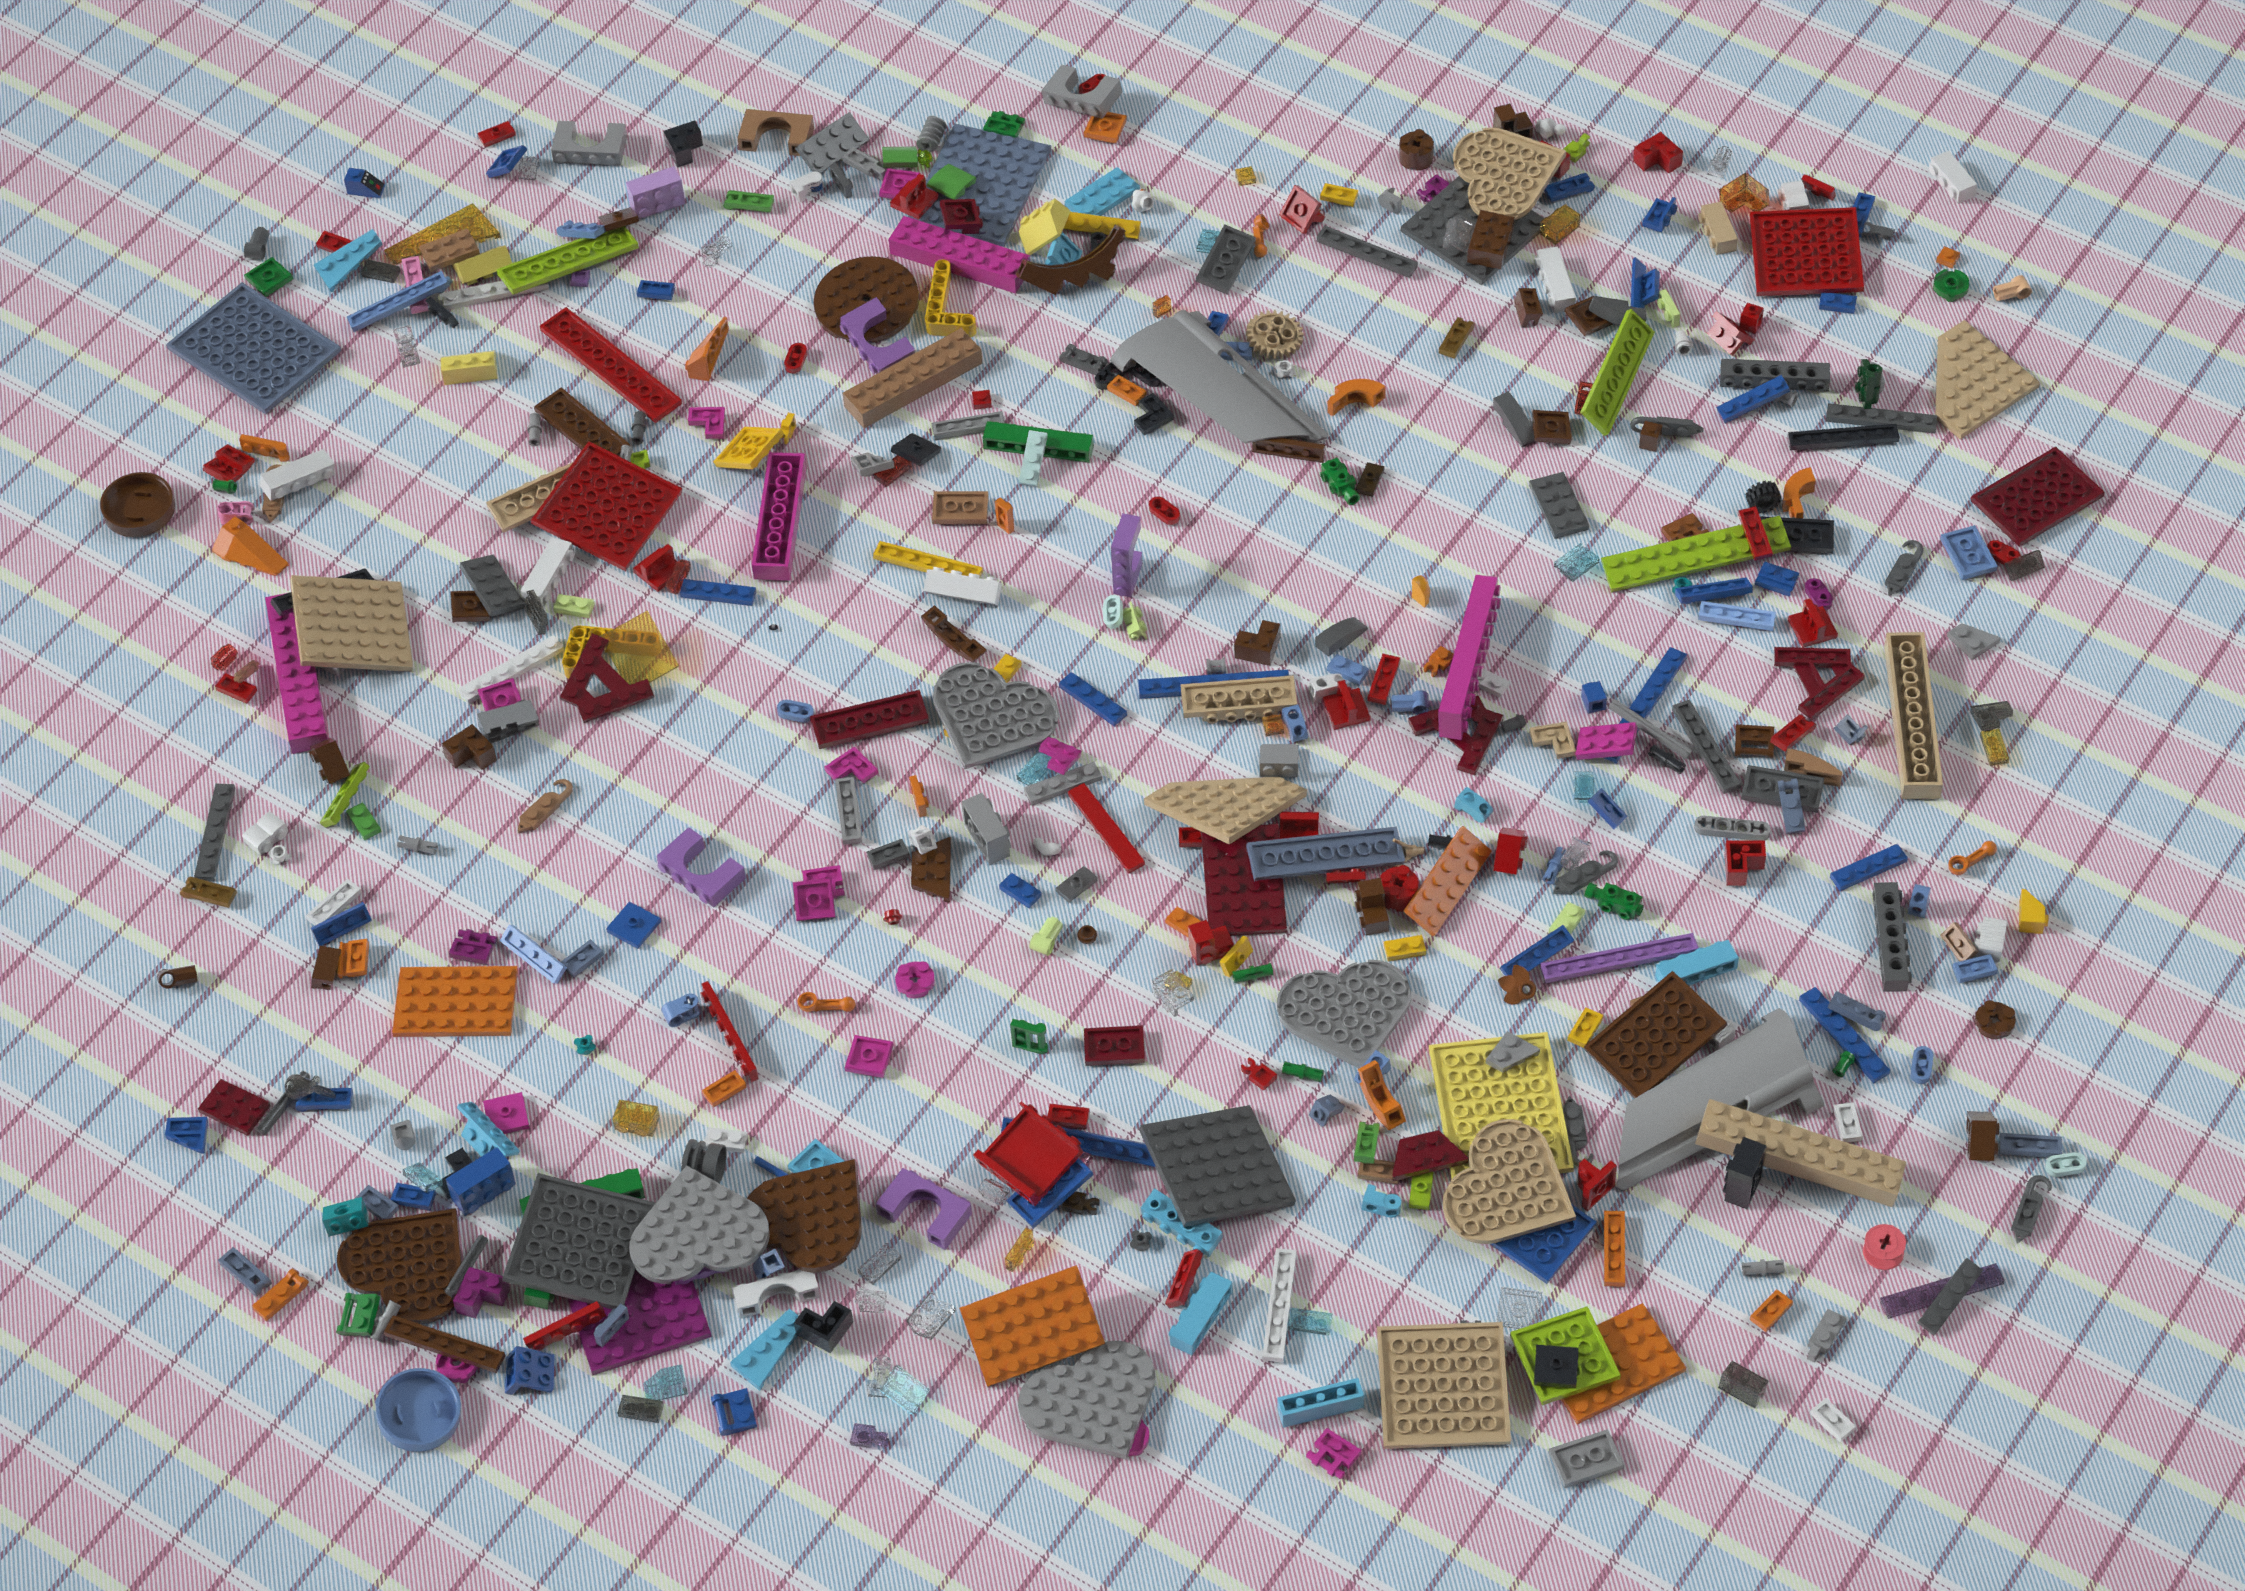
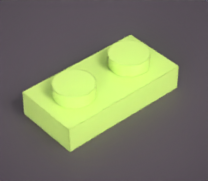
M1667 290L1659 291V299H1657L1659 309L1663 310L1666 321H1669L1672 327L1679 326L1680 312Z
M558 594L553 610L554 613L590 618L595 603L593 599Z
M1567 902L1549 928L1548 934L1562 925L1572 934L1585 915V909Z

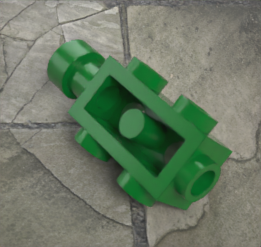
M1337 457L1321 464L1320 477L1323 482L1329 483L1330 492L1332 494L1336 493L1338 497L1344 495V500L1348 505L1356 504L1360 500V495L1355 490V477L1348 473L1346 465L1341 463Z
M1607 882L1603 889L1598 888L1596 884L1589 883L1584 897L1592 900L1594 898L1598 900V906L1602 911L1606 913L1615 912L1624 920L1629 918L1634 920L1636 915H1641L1644 905L1641 904L1643 896Z

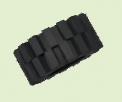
M1766 480L1762 481L1761 484L1757 482L1756 486L1753 484L1751 486L1752 489L1749 488L1745 494L1749 507L1756 506L1759 514L1762 511L1767 513L1769 509L1772 511L1773 507H1778L1782 499L1775 482L1768 481L1766 483Z

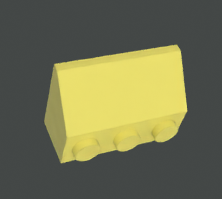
M1054 198L1050 202H1045L1041 208L1035 209L1029 216L1026 215L1022 218L1018 232L1027 255H1032L1061 236L1070 210Z
M506 245L452 264L461 283L471 285L476 283L480 277L487 279L494 276L493 272H496L501 267L512 264V260Z
M496 350L442 356L440 358L444 385L498 379Z

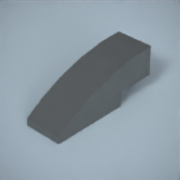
M1593 296L1589 305V311L1619 326L1626 311L1630 309L1643 321L1646 322L1647 320L1646 309L1628 306V301Z
M1507 391L1493 398V408L1503 419L1502 424L1520 446L1524 447L1535 442L1533 428L1511 393Z
M1355 617L1347 618L1330 626L1316 636L1315 647L1329 657L1336 650L1346 648L1363 634L1368 627Z

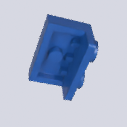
M1672 197L1670 202L1656 198L1645 216L1642 226L1662 233L1665 226H1669L1671 216L1676 214L1678 208L1676 198Z

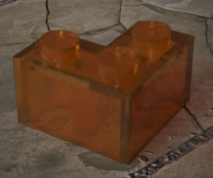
M1746 172L1719 189V200L1730 213L1743 205H1746L1752 211H1761L1770 205L1769 189Z

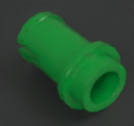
M214 479L212 488L214 491H224L232 494L237 490V483L233 480Z
M1848 1051L1840 1054V1059L1832 1070L1836 1076L1841 1078L1844 1077L1849 1066L1855 1062V1056Z

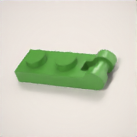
M729 190L723 206L727 210L737 208L771 212L774 195Z
M1359 1122L1354 1162L1374 1164L1380 1123L1370 1125L1366 1124V1122Z

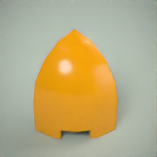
M1419 575L1412 579V598L1425 608L1429 604L1430 587L1427 579Z

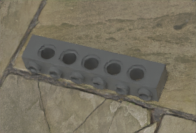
M1721 359L1720 387L1756 388L1782 375L1790 390L1829 391L1830 363Z
M1898 882L1874 883L1872 897L1883 992L1907 991L1908 984L1912 983V973L1908 972V967H1910V956L1906 955L1908 939H1904V934H1906V923L1902 922L1904 906H1900L1902 890L1898 889Z

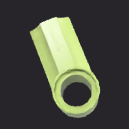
M1053 916L1047 918L1039 933L1033 935L1029 948L1049 956L1054 948L1055 939L1063 928V923Z

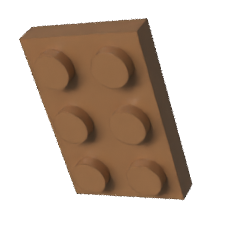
M468 228L419 246L420 252L431 272L480 254Z
M934 491L932 524H987L988 491Z

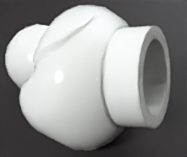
M1552 118L1539 119L1535 126L1536 132L1540 133L1544 139L1550 138L1554 133L1561 136L1566 131L1563 124L1556 125Z
M1141 189L1133 192L1132 207L1136 211L1144 212L1153 207L1154 199L1148 191Z

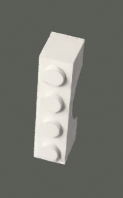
M800 1269L733 1287L740 1319L760 1314L763 1303L769 1297L776 1294L792 1295L800 1303L820 1298L815 1273L804 1272Z

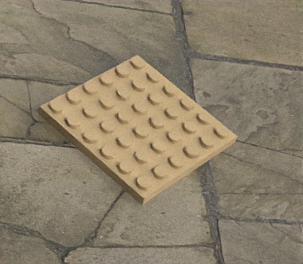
M291 575L290 583L301 666L412 672L413 661L401 582Z
M1503 1322L1377 1326L1384 1449L1511 1444Z

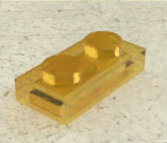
M2000 729L1981 731L1980 738L1989 765L2008 764L2009 756Z
M1025 1228L1006 1255L1005 1267L1007 1270L1013 1272L1017 1266L1019 1267L1024 1260L1027 1250L1030 1251L1034 1246L1033 1230Z

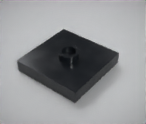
M911 433L891 446V452L918 466H922L941 452V447Z
M1536 1345L1534 1385L1576 1388L1579 1348Z

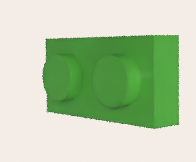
M363 802L346 810L347 816L364 841L381 832L380 826Z

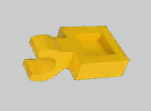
M788 412L786 418L781 422V429L784 433L781 438H784V444H788L789 438L791 439L796 428L794 413Z

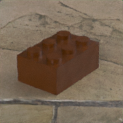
M1480 210L1469 244L1467 262L1502 269L1512 237L1515 217Z

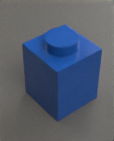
M1589 682L1582 685L1581 698L1587 713L1606 710L1607 697L1601 682Z

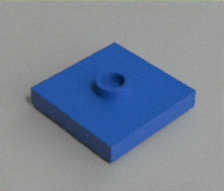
M521 145L502 151L488 169L486 175L492 178L510 173L528 149Z
M629 901L606 930L607 933L639 949L661 923V918Z

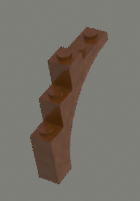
M1115 224L1108 237L1096 249L1076 261L1045 265L1023 259L1015 275L1054 295L1061 291L1064 284L1063 280L1082 288L1089 280V273L1108 281L1116 271V265L1111 262V259L1115 258L1119 243L1123 242L1126 230Z

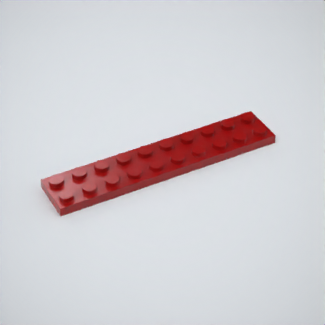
M567 307L539 325L540 331L639 411H643L654 423H657L682 405L680 397Z

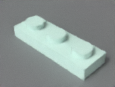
M1029 430L1019 484L1037 487L1048 436L1047 433Z

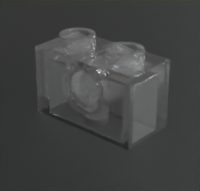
M410 325L393 329L403 368L420 364L416 342Z

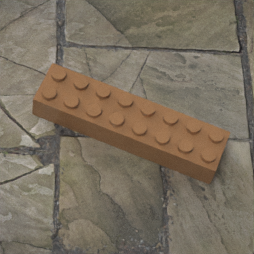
M960 328L843 392L844 407L863 428H866L983 364L982 350Z

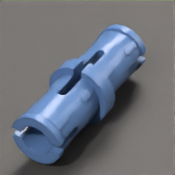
M1556 847L1552 859L1547 863L1548 868L1542 878L1544 882L1548 878L1547 884H1554L1558 872L1562 870V863L1567 855L1566 849L1561 853L1563 847Z

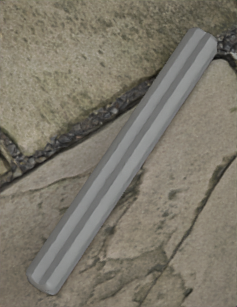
M1616 699L1612 700L1609 705L1610 710L1630 723L1636 722L1639 729L1684 759L1690 756L1692 752L1690 748Z

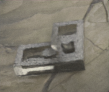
M2008 701L1970 706V713L1981 731H1992L1993 729L2000 728L1999 719L2013 716V709Z

